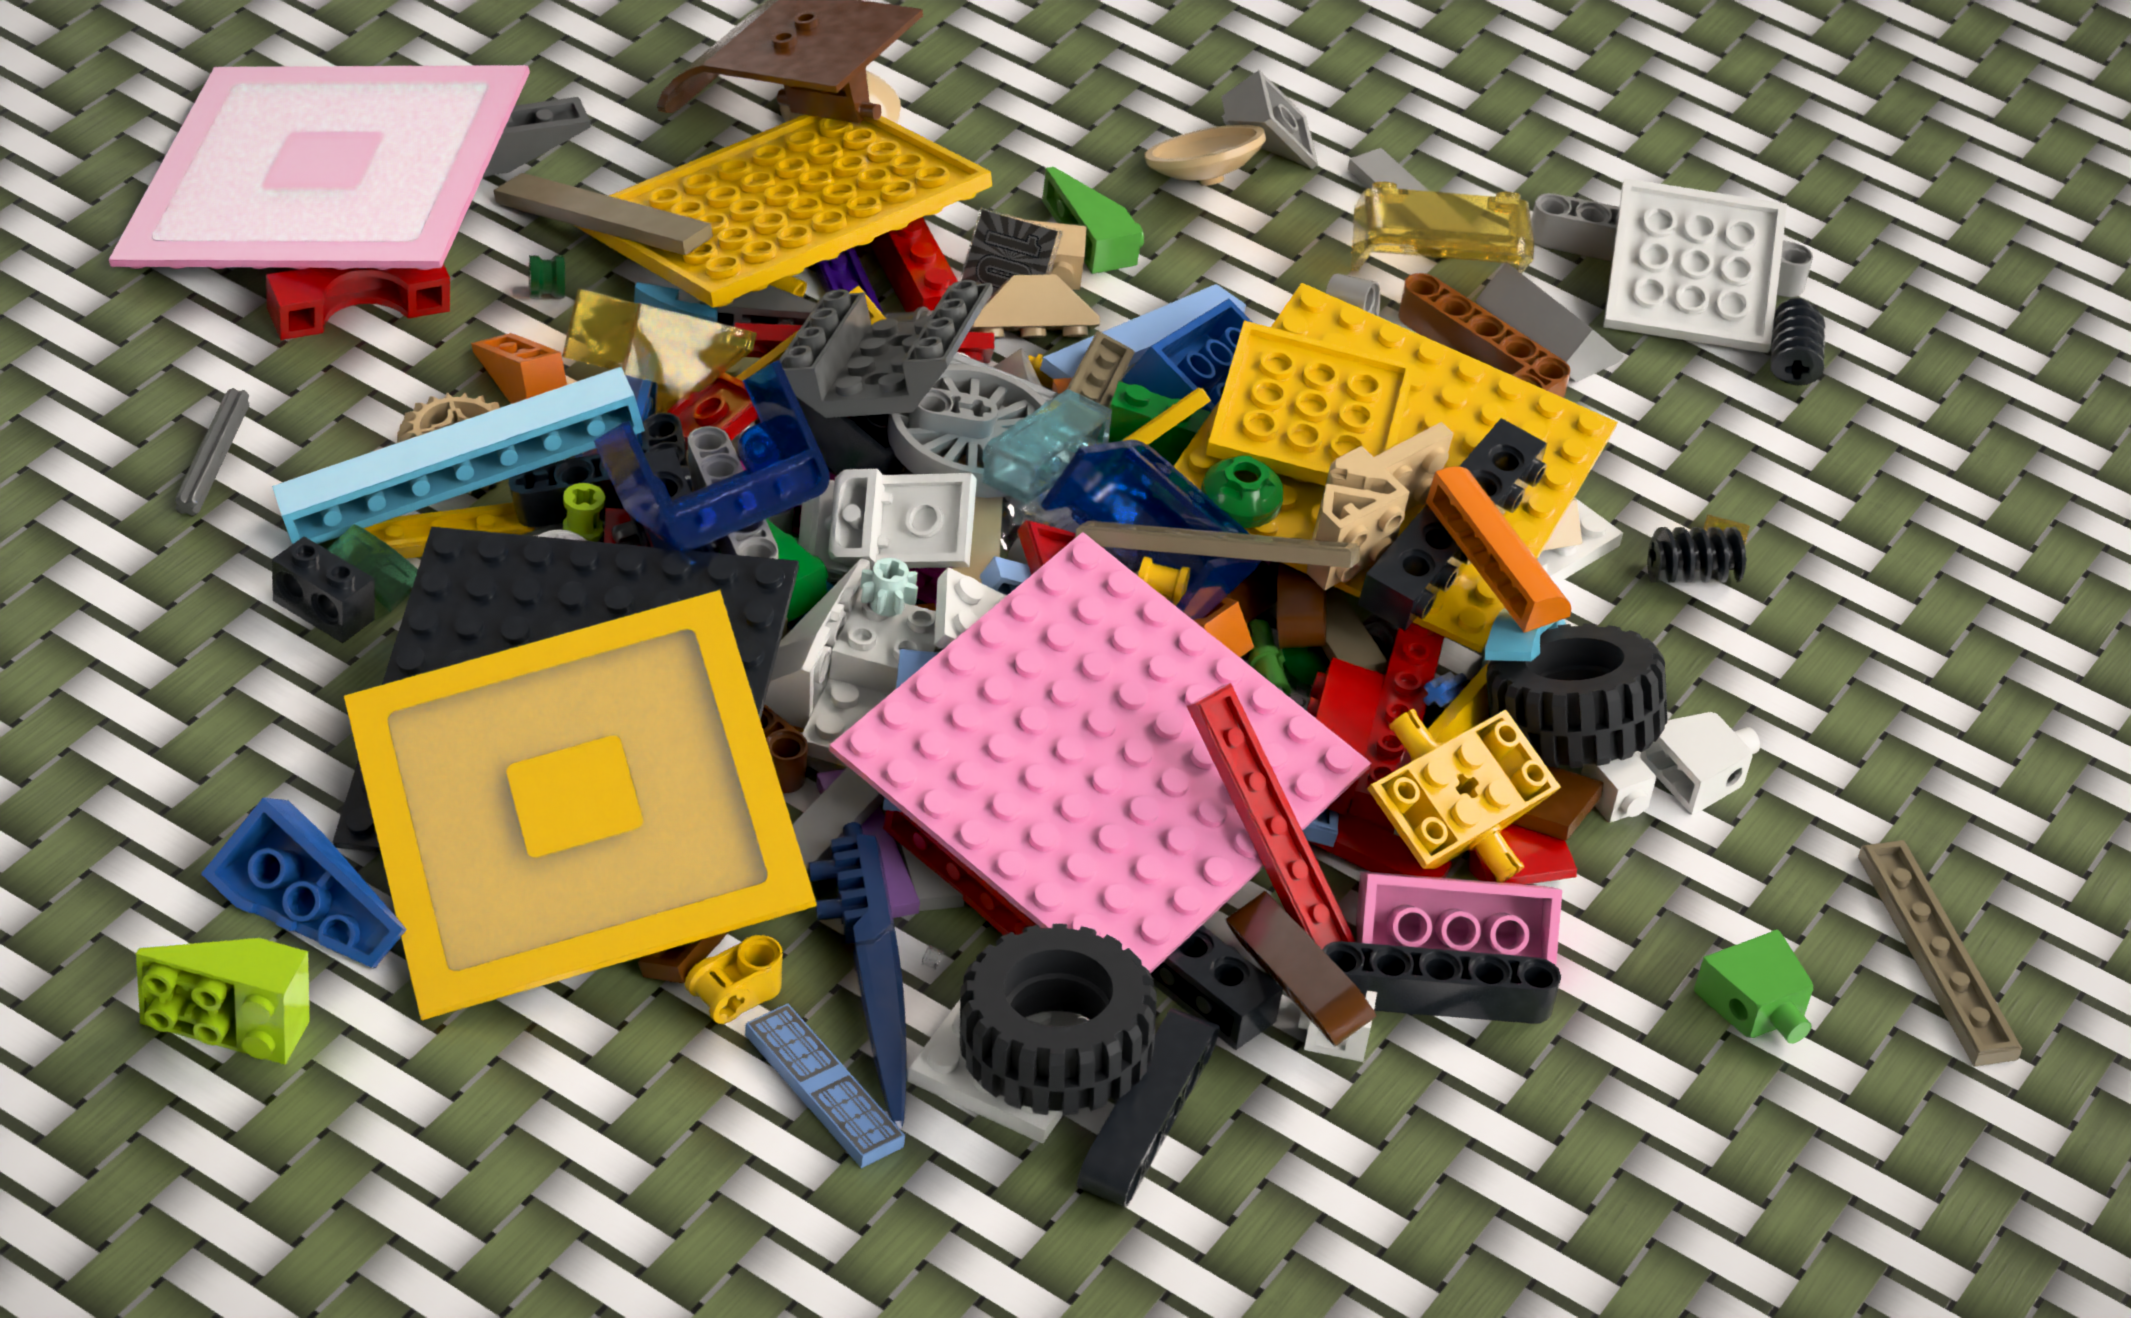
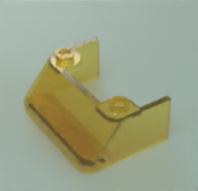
M1375 182L1372 184V188L1364 190L1354 206L1351 271H1359L1371 252L1509 263L1522 274L1534 259V237L1529 203L1521 200V195L1515 192L1496 193V197L1397 189V184L1392 182Z
M578 289L562 357L608 369L622 367L625 375L665 384L663 393L689 399L691 391L700 393L753 351L757 333Z

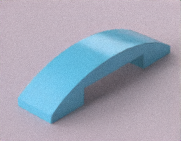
M1506 608L1499 612L1492 625L1485 648V660L1532 661L1540 654V635L1548 629L1558 628V625H1565L1566 622L1562 619L1524 633Z

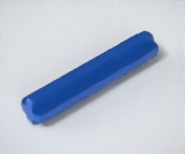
M1450 671L1426 683L1424 688L1428 695L1423 698L1424 703L1428 706L1437 703L1442 707L1452 702L1464 689L1462 684L1468 680L1466 675L1460 673L1454 676Z

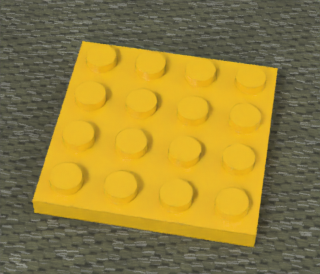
M1244 321L1205 455L1223 460L1237 456H1251L1253 459L1266 464L1275 473L1325 486L1330 466L1335 459L1360 446L1375 457L1396 445L1416 364Z

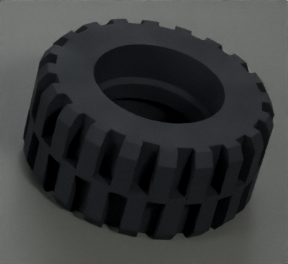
M1586 623L1583 626H1571V624L1558 625V628L1548 629L1540 635V654L1534 660H1490L1487 666L1489 719L1507 710L1546 766L1570 765V768H1583V765L1586 764L1600 766L1609 764L1611 760L1619 759L1622 761L1631 758L1634 752H1643L1653 742H1656L1667 724L1664 657L1653 642L1648 638L1643 639L1639 633L1632 630L1625 632L1616 626L1597 627V624Z
M1053 923L1052 928L1040 929L1039 925L1025 927L1023 933L1019 935L1010 932L996 941V947L990 944L978 954L976 961L969 965L963 976V985L960 990L961 1056L966 1060V1068L975 1080L981 1081V1086L995 1098L999 1095L1004 1096V1102L1017 1109L1027 1106L1032 1108L1033 1113L1048 1115L1049 1111H1062V1115L1065 1116L1076 1115L1081 1108L1088 1107L1090 1111L1102 1108L1107 1105V1099L1112 1098L1116 1101L1129 1092L1131 1085L1137 1084L1145 1075L1147 1064L1152 1061L1156 1018V991L1153 989V978L1149 970L1142 965V960L1130 948L1123 950L1122 943L1108 934L1104 938L1100 937L1095 929L1081 926L1080 930L1068 929L1067 924ZM1046 1011H1065L1088 1018L1089 1021L1073 1026L1054 1027L1032 1022L1026 1019V1017Z

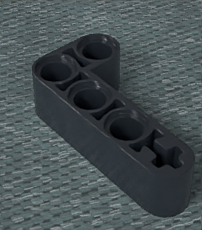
M665 412L646 418L643 421L645 431L641 432L643 446L561 460L509 478L508 484L519 523L531 528L563 523L567 518V509L563 503L564 491L578 483L593 484L604 492L605 504L600 511V516L605 515L606 508L626 509L619 491L621 457L674 448L680 465H687L689 468L688 453L679 417Z

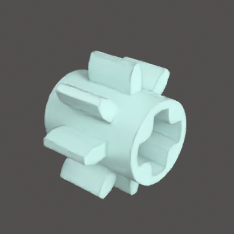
M884 558L877 560L873 571L869 569L862 570L861 602L870 603L871 609L881 616L890 617L902 614L905 603L908 605L916 604L918 586H916L917 572H909L908 566L899 559Z

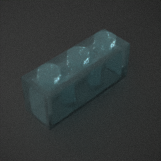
M1066 389L1052 400L1045 402L1040 408L1024 419H1020L1015 425L999 436L992 438L986 444L982 456L984 462L983 483L1026 504L1030 503L1108 448L1112 409Z

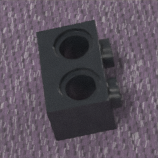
M305 536L272 559L273 601L339 642L345 643L375 620V578Z

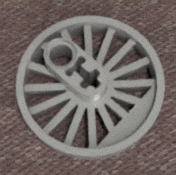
M949 364L913 412L889 414L887 437L896 457L913 474L972 473L977 479L975 497L992 498L1021 493L1035 486L1043 479L1049 470L1059 443L1060 426L1053 409L1047 401L1020 380L985 367ZM964 454L966 455V465L958 463ZM977 461L980 464L981 468L977 467Z

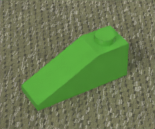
M1054 166L1047 167L1042 202L1057 223L1086 226L1084 263L1090 272L1095 274L1136 266L1138 264L1140 247L1144 244V235L1141 226L1134 222L1127 210Z

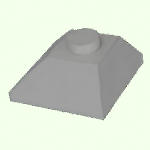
M1260 70L1221 96L1225 111L1222 118L1226 126L1256 125L1262 127L1266 137L1261 147L1262 149L1310 169L1318 165L1307 117Z

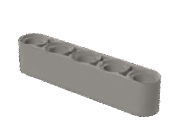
M712 426L693 430L688 436V463L692 486L697 498H700L702 501L705 516L712 532L715 534L721 553L778 559V545L728 434L724 430Z

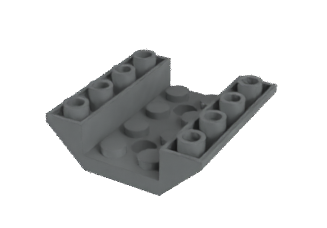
M973 280L958 281L947 288L931 316L922 317L915 322L898 323L895 319H884L875 322L873 325H871L864 292L849 294L847 290L843 289L830 291L821 297L771 371L773 380L825 418L913 412L949 366L992 294V284H976Z

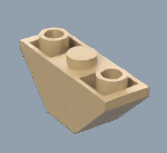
M1014 275L1006 280L989 298L969 332L994 333V339L1004 338V331H1021V338L1046 337V330H1062L1063 337L1088 336V329H1094L1100 325V316L1057 275Z

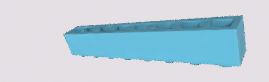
M618 367L273 485L272 488L292 544L304 536L319 544L644 432L645 429L634 393L622 367Z

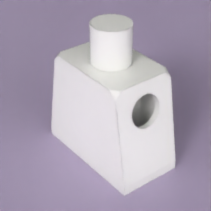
M1707 712L1667 720L1665 729L1660 737L1648 749L1641 752L1640 758L1686 810L1693 815L1739 789L1744 784L1752 755L1760 749V741L1752 728L1745 727L1733 731L1718 714Z

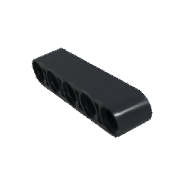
M1344 941L1332 942L1322 949L1358 987L1365 998L1367 990L1377 992L1374 1011L1529 1024L1542 1023L1552 1015L1561 981V973L1558 967L1547 959L1538 957Z
M1175 1008L1169 1010L1155 1034L1152 1061L1147 1064V1072L1137 1084L1131 1085L1129 1092L1120 1097L1084 1159L1077 1180V1188L1124 1207L1129 1205L1205 1069L1218 1039L1219 1025Z

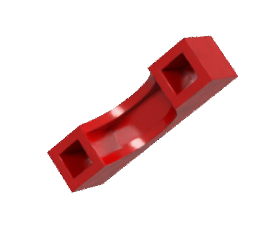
M444 264L442 268L420 270L418 268H390L387 270L376 268H348L344 270L335 268H307L266 274L267 310L280 340L324 333L326 322L333 314L346 307L359 304H377L390 307L408 319L450 312V276Z

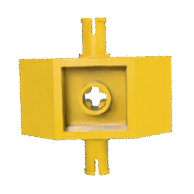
M1411 709L1395 719L1389 725L1391 731H1394L1413 761L1371 784L1367 789L1421 867L1424 869H1436L1465 851L1476 849L1496 877L1498 883H1503L1524 868L1523 863L1518 860L1499 832L1554 794L1561 787L1507 710L1500 712L1445 744L1442 742L1436 743L1417 716L1415 709Z

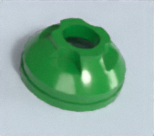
M1237 456L1216 462L1206 472L1200 489L1201 501L1210 515L1227 525L1238 528L1260 527L1271 522L1281 510L1284 493L1283 485L1277 474L1266 464L1253 459L1251 456ZM1239 470L1250 471L1258 477V480L1246 483L1237 479L1234 473Z

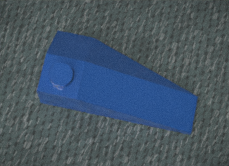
M263 797L201 873L235 907L276 923L277 926L306 936L328 949L371 968L377 967L407 930L323 832L289 800Z

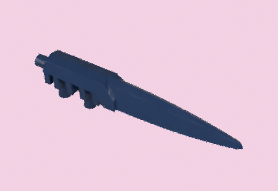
M850 822L843 826L844 837L831 839V860L809 862V876L811 882L834 879L835 885H837V899L816 901L817 921L841 918V923L844 926L845 944L855 943L853 959L874 1063L889 1118L901 1129L904 1124L907 1046L905 1003L899 950L880 845L875 836L863 835L861 824Z

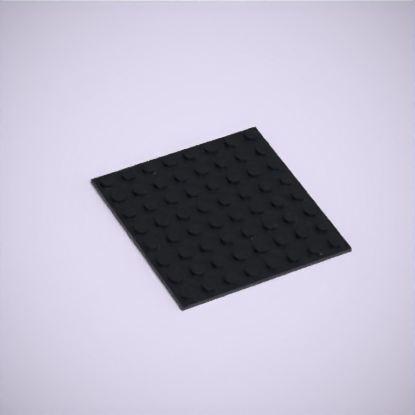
M431 526L382 685L720 590L757 712L761 719L799 563L796 560ZM358 758L332 843L336 848L381 852Z

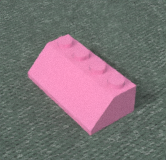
M1360 871L1356 916L1357 943L1538 957L1547 959L1556 965L1562 890L1547 886Z

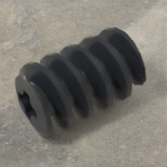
M1802 298L1788 299L1780 303L1775 309L1771 341L1772 356L1770 370L1781 381L1796 386L1808 385L1817 381L1823 374L1825 358L1824 317L1808 301Z
M1658 527L1652 536L1648 548L1647 569L1651 583L1658 582L1661 570H1665L1668 583H1673L1677 578L1678 570H1682L1685 583H1690L1693 581L1695 570H1699L1702 583H1707L1711 579L1712 570H1716L1719 583H1724L1728 579L1729 570H1733L1736 582H1740L1745 573L1747 560L1744 540L1736 527H1727L1724 531L1719 527H1710L1707 531L1702 527H1692L1689 532L1684 527H1675L1672 532L1667 527Z

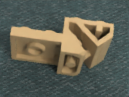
M1442 422L1375 457L1360 446L1335 459L1331 464L1312 540L1357 543V546H1360L1359 562L1352 568L1307 564V574L1324 591L1341 581L1343 583L1349 582L1360 571L1375 564L1397 539L1401 523L1405 518L1404 512L1418 504H1427L1426 499L1435 471L1444 469V465L1449 458L1448 451L1453 437V432Z

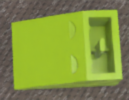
M262 938L143 947L139 948L136 952L140 1024L150 1026L159 1031H168L196 1039L208 1045H217L245 1053L257 1059H266L286 1065L310 1022L308 951Z

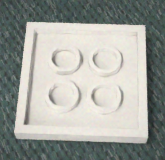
M960 1000L909 1067L908 1082L1042 1144L1063 1116L1062 1111H1049L1048 1115L1033 1113L1031 1107L1022 1106L1021 1109H1017L1007 1105L1004 1102V1096L999 1095L995 1098L981 1086V1081H977L972 1077L966 1068V1060L961 1056ZM1046 1011L1026 1017V1019L1032 1022L1054 1027L1073 1026L1088 1021L1065 1011Z

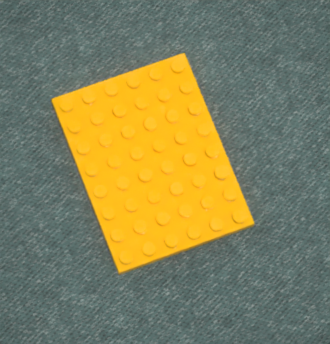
M802 115L609 195L711 223L713 237L687 255L574 226L712 308L723 307L732 303L733 299L751 291H760L767 288L769 283L786 276L800 274L808 266L820 261L834 259L847 249L857 245L869 244L875 237L886 232L903 229L908 226L909 222L925 215L937 214L948 205L972 199L978 192L992 187L991 171L883 116L878 120L865 118L858 124Z

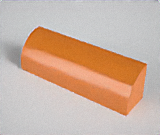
M1458 466L1435 471L1426 499L1427 505L1521 630L1525 633L1570 617L1572 609L1568 599L1471 472L1464 467Z

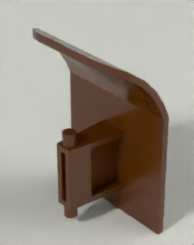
M767 0L669 83L662 91L657 102L658 111L674 113L719 75L783 84L784 89L782 88L778 91L777 102L780 105L789 106L791 113L858 124L865 118L878 120L882 114V107L880 104L870 102L866 67L922 18L923 10L865 0Z

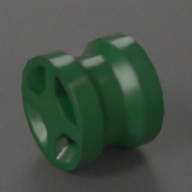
M529 255L528 280L530 298H539L542 294H552L555 298H565L564 255H555L551 260H542L538 255Z

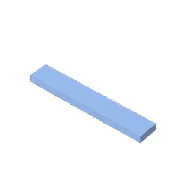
M1215 284L1102 333L1133 349L1135 353L1128 365L1131 366L1143 356L1150 346L1228 298L1243 313L1245 312L1246 304ZM1094 336L1044 356L1040 370L1052 379L1072 378Z

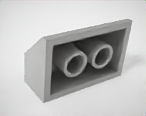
M1507 262L1475 300L1482 308L1564 360L1571 369L1570 378L1575 382L1618 363L1624 356L1596 331Z

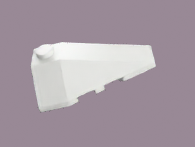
M861 558L780 641L764 704L792 726L805 729L830 675L832 649L862 591V588H860L862 570H870L869 560Z

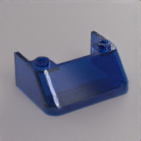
M780 360L767 365L743 380L761 423L744 431L739 439L738 451L746 469L740 473L671 500L664 483L657 476L653 475L630 421L621 423L594 440L626 512L673 549L680 552L693 551L811 501L826 491L830 480L828 467Z
M1133 439L1080 447L1040 504L1046 511L1069 508L1072 511L1071 517L1079 525L1087 521L1250 534L1158 452L1145 443ZM1136 550L1143 558L1144 556L1152 558L1154 564L1179 570L1183 566L1190 568L1187 590L1176 607L1192 620L1205 617L1244 581L1262 561Z

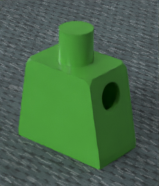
M1778 929L1703 957L1694 987L1695 993L1745 1037L1755 1038L1777 1029L1788 1043L1794 1044L1801 1041L1810 1032L1812 1025L1805 1017V1013L1813 992V983Z

